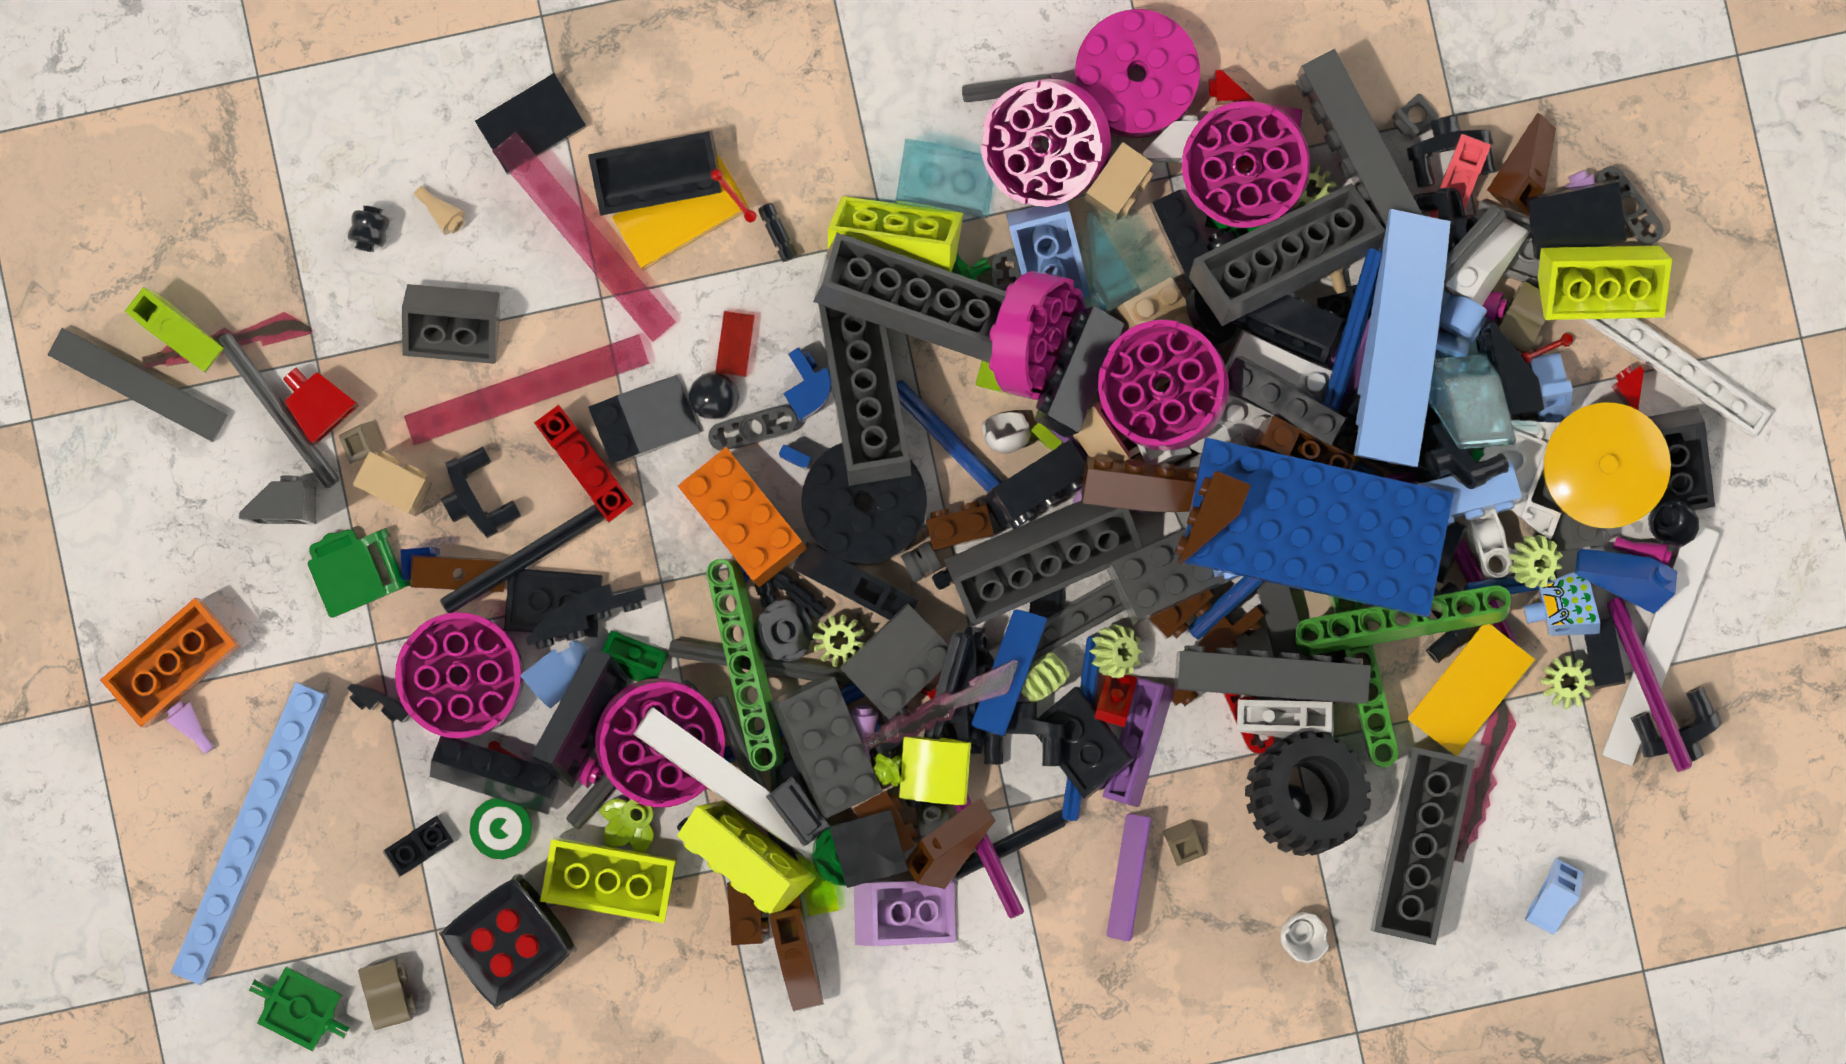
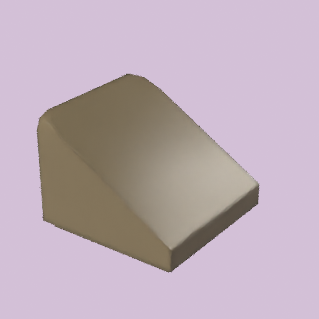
M373 421L360 424L338 435L350 464L366 458L369 451L377 454L379 450H385L377 426Z
M1187 820L1163 831L1177 866L1206 855L1192 820Z

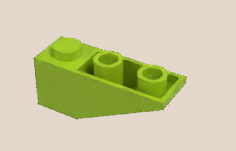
M142 287L125 310L129 316L147 331L205 373L224 350V347L158 292L146 287Z

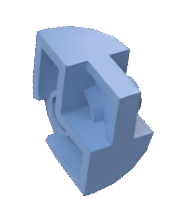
M572 640L569 643V648L560 653L553 649L520 675L535 695L549 708H552L563 698L589 650L586 644L578 640Z

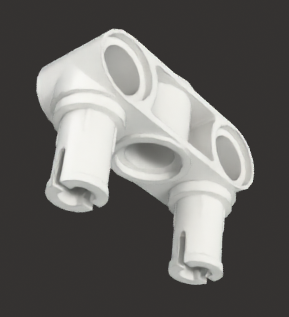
M1495 508L1485 510L1484 516L1472 520H1466V517L1462 516L1464 524L1467 526L1466 535L1482 575L1488 579H1495L1513 574L1508 567L1514 563V560L1510 559L1508 555L1516 554L1517 550L1516 548L1511 550L1510 547H1507L1505 532ZM1492 556L1497 557L1501 561L1502 567L1499 573H1495L1489 568L1488 562Z

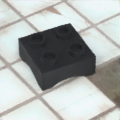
M891 809L829 827L847 888L908 871Z

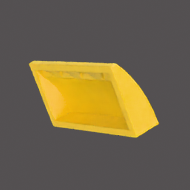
M717 156L719 169L723 172V178L750 210L720 156ZM721 186L722 193L623 211L613 215L612 219L643 271L743 214L742 210Z
M1492 624L1482 625L1407 719L1453 755L1458 756L1535 659Z

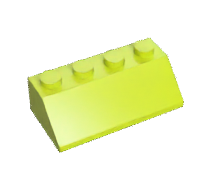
M842 196L828 227L827 251L836 233H840L951 272L956 261L963 213Z
M1661 246L1541 248L1538 283L1544 319L1663 318L1666 312L1672 258Z
M724 800L696 806L677 835L685 842L684 846L687 850L703 857L711 870L727 877L735 890L740 893H746L754 900V905L765 913L771 914L784 910L816 878L815 875Z
M554 837L550 843L540 902L665 923L673 888L677 858Z

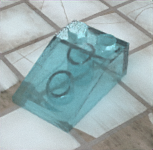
M905 139L896 203L962 212L966 216L988 219L994 182L985 168L981 153L937 143Z
M1092 211L1086 218L1092 291L1090 300L1095 307L1110 314L1124 302L1141 294L1142 291Z
M1487 356L1434 358L1428 401L1459 449L1515 445L1516 437L1500 378Z

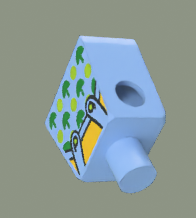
M1575 572L1547 582V587H1539L1540 602L1523 606L1527 624L1545 620L1548 635L1550 636L1600 633V620L1590 581L1576 575Z

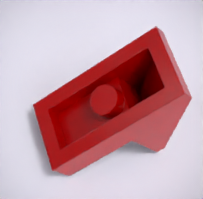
M1106 675L1094 718L1124 727L1138 677L1124 675L1121 678H1112Z

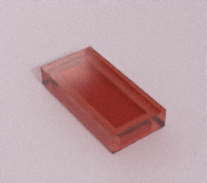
M724 311L715 373L747 377L755 315Z

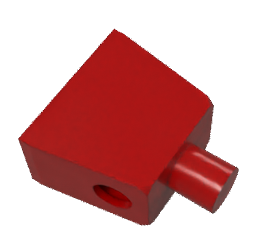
M296 367L283 379L294 391L285 400V403L309 441L315 445L360 406L355 400L318 372L307 379Z

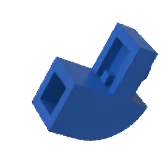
M798 347L788 353L804 381L783 394L800 422L818 412L826 404L831 392V380L826 367L814 373L813 369L817 367L809 351L802 353Z

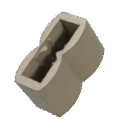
M1525 281L1521 282L1498 325L1514 348L1521 353L1529 352L1530 349L1533 351L1537 350L1544 336L1539 333L1544 322L1550 324L1552 321L1544 319L1540 290Z
M397 958L358 969L374 1030L413 1019L412 1013L417 1012L413 995H407L404 982H408V974L404 963L399 964Z

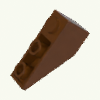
M1540 113L1535 115L1487 189L1502 205L1528 216L1526 198L1542 195L1545 191L1556 128Z
M1275 416L1262 421L1251 445V448L1349 470L1352 469L1356 457L1333 445H1328Z
M1216 470L1210 478L1204 477L1198 495L1203 496L1199 508L1196 506L1192 507L1186 524L1191 525L1188 536H1181L1175 553L1180 555L1177 564L1182 565L1239 516L1251 487L1250 484Z
M977 799L920 840L906 860L907 867L917 884L946 889L996 821L983 799Z

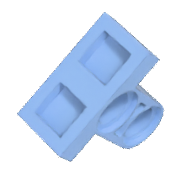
M1443 290L1439 326L1452 335L1470 342V345H1472L1487 320L1485 317L1487 310L1467 297L1451 295Z
M1559 352L1537 356L1528 364L1539 378L1544 410L1536 414L1537 422H1561L1571 412L1573 395L1570 380L1567 381Z
M1555 858L1547 879L1527 912L1525 921L1554 935L1571 906L1574 907L1580 898L1584 872Z

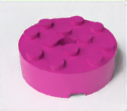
M1144 9L1117 12L1096 24L1080 46L1074 71L1075 85L1087 91L1098 102L1107 118L1110 133L1127 138L1154 136L1162 133L1173 122L1179 121L1193 102L1200 78L1198 54L1186 31L1169 17ZM1139 67L1144 71L1145 79L1141 82L1132 81L1128 77V71Z
M1040 79L1018 85L997 99L984 120L981 153L985 168L993 182L1002 192L1023 204L1049 207L1083 195L1100 175L1110 157L1111 133L1102 108L1087 91L1065 80ZM1042 135L1049 138L1048 150H1045L1041 144Z
M1233 102L1212 110L1194 127L1188 136L1183 150L1182 175L1191 199L1208 216L1219 223L1232 227H1257L1280 218L1299 201L1309 179L1310 152L1301 129L1285 112L1263 102ZM1243 155L1251 157L1254 162V168L1250 173H1243L1238 168V160Z
M1030 271L1023 274L1014 284H1010L1007 287L997 321L990 330V340L993 343L992 356L989 363L990 370L994 371L997 384L1005 393L1038 400L1046 392L1050 383L1047 380L1049 373L1058 364L1061 357L1059 354L1060 347L1069 338L1073 329L1071 321L1078 311L1085 309L1082 291L1074 287V280Z
M1153 320L1130 328L1110 346L1102 368L1100 367L1099 397L1109 420L1128 439L1149 449L1162 451L1177 450L1198 442L1217 425L1227 405L1229 379L1222 357L1202 333L1177 321ZM1161 378H1170V386L1166 392L1156 391V384Z
M447 613L436 616L421 624L403 644L396 663V689L406 712L426 730L449 738H471L483 735L497 728L514 711L523 690L524 680L520 675L524 673V667L518 647L509 634L499 625L489 619L470 613ZM461 666L466 670L468 676L464 683L457 685L453 682L451 674L456 667Z
M654 678L642 680L621 690L605 707L596 730L595 745L597 758L608 780L628 798L651 807L677 806L694 799L707 787L662 754L655 751L633 733L650 708H655L723 758L725 736L722 723L708 700L691 687L671 679Z

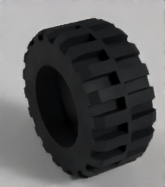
M1303 731L1300 734L1294 733L1266 748L1265 752L1259 754L1254 760L1255 767L1249 769L1247 779L1251 781V784L1245 786V796L1250 797V803L1246 805L1248 814H1254L1256 821L1252 823L1257 830L1262 829L1266 833L1263 838L1270 844L1277 842V848L1285 853L1293 850V854L1297 856L1321 854L1355 836L1358 833V828L1363 826L1367 819L1366 814L1363 813L1370 810L1371 799L1367 798V793L1371 792V784L1369 781L1366 782L1364 778L1367 770L1364 765L1360 766L1356 759L1359 756L1353 749L1350 751L1345 749L1347 744L1339 738L1332 741V736L1328 733L1320 732L1316 734L1314 731ZM1294 767H1303L1318 776L1325 786L1328 807L1321 821L1304 816L1294 806L1288 790L1289 776Z

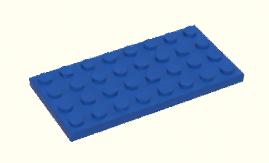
M1205 438L1190 512L1193 506L1199 508L1203 496L1198 495L1204 477L1210 478L1215 470L1248 483L1251 487L1239 516L1185 561V564L1426 618L1430 616L1454 493ZM1187 524L1186 527V537L1188 536L1189 530L1191 528V525Z

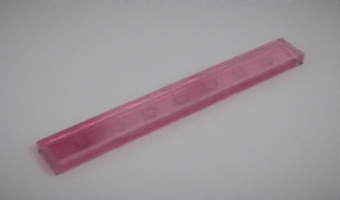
M516 131L492 151L652 342L676 323Z
M638 334L407 414L404 418L413 444L416 446L641 368L650 363L641 337Z

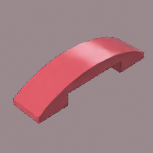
M1461 134L1440 188H1455L1461 196L1465 210L1491 144ZM1438 210L1430 211L1428 217L1438 219Z

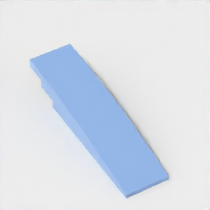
M1389 209L1357 395L1361 396L1355 424L1359 428L1354 456L1409 467H1418L1437 344L1451 221Z

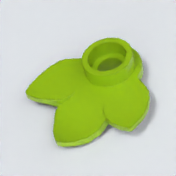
M619 798L611 799L599 810L600 814L609 820L604 831V841L607 846L620 847L630 843L634 851L643 853L649 848L654 838V831L650 824L654 817L653 807L640 804L632 799L626 801ZM633 809L641 810L642 818H636L633 815Z

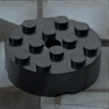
M842 443L824 452L809 470L804 481L801 496L804 521L819 546L837 558L859 565L882 563L906 550L919 534L924 523L927 508L924 481L913 461L910 459L911 476L849 486ZM861 494H869L874 500L873 506L867 511L859 510L855 505L856 498Z

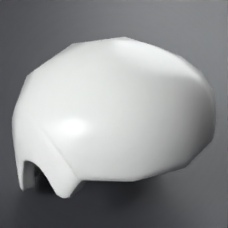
M998 413L988 417L982 423L986 444L994 451L1007 454L1020 450L1027 445L1031 437L1030 424L1026 422L1025 416L1022 413Z
M1300 912L1290 916L1282 926L1280 933L1283 949L1296 961L1311 963L1319 960L1328 950L1329 946L1326 940L1328 930L1316 915Z

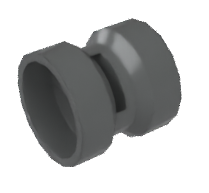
M928 541L919 545L917 551L913 553L908 551L901 555L914 583L923 579L924 574L927 572L934 573L942 569Z

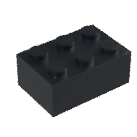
M1068 440L992 488L982 499L1002 530L1010 525L1014 530L1035 515L1033 510L1037 509L1041 513L1060 499V493L1067 497L1079 489L1083 483L1086 463L1072 441Z

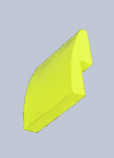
M914 735L904 736L901 767L902 782L900 783L899 798L930 803L965 805L967 802L971 743L947 738L937 740Z

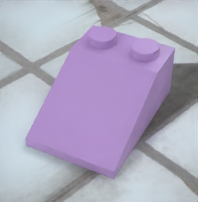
M951 880L946 889L917 884L916 881H877L854 886L855 945L888 946L956 942L954 880Z

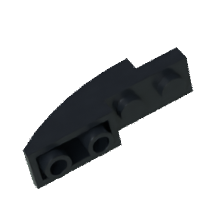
M809 542L805 544L808 549L799 555L792 568L888 620L907 603L915 609L919 601Z
M607 584L578 595L558 607L539 623L526 638L528 645L536 644L537 649H542L555 645L554 639L566 636L567 641L585 637L584 631L591 629L588 617L593 616L594 621L611 617V611L623 608L624 613L643 608L641 602L648 601L645 588L614 595L612 585Z
M967 627L964 633L968 634L970 642L946 724L956 725L957 740L970 742V755L982 754L984 733L981 729L972 726V720L980 702L978 691H984L991 669L987 665L986 652L989 649V639L985 633V628Z

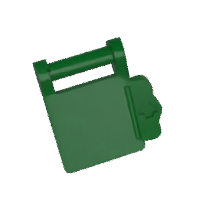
M387 528L376 531L359 540L355 532L349 529L340 533H328L321 541L313 543L309 547L312 559L308 561L307 565L329 617H337L410 585L408 578L403 577L387 538L390 537ZM373 543L377 544L392 580V583L386 586L382 582L368 548Z

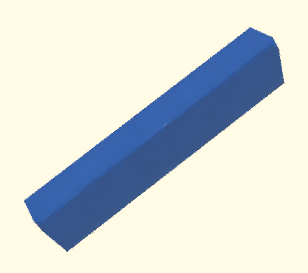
M1019 609L1013 611L972 720L973 727L991 734L1005 735L1047 623V618Z

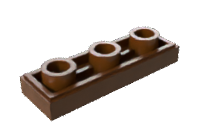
M412 555L409 586L413 588L456 590L503 560ZM461 568L460 576L453 577L454 570ZM505 581L489 591L504 592Z

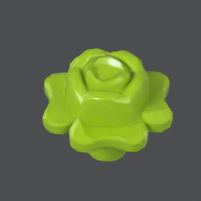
M878 753L873 758L876 764L873 770L877 780L882 782L883 785L891 783L894 787L898 786L902 782L899 776V769L902 767V757L896 755L890 759Z

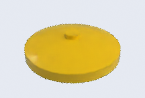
M1609 402L1591 404L1567 416L1551 434L1543 457L1545 483L1556 505L1573 520L1590 527L1603 529L1618 528L1632 524L1653 510L1663 497L1671 470L1670 454L1666 440L1654 422L1645 414L1632 407Z

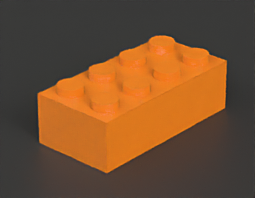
M727 447L677 485L758 587L762 586L808 549Z
M194 598L102 677L100 681L140 727L147 728L240 648L241 644L202 599Z

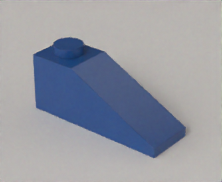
M1583 548L1577 552L1576 575L1653 614L1675 595L1677 571L1653 558Z

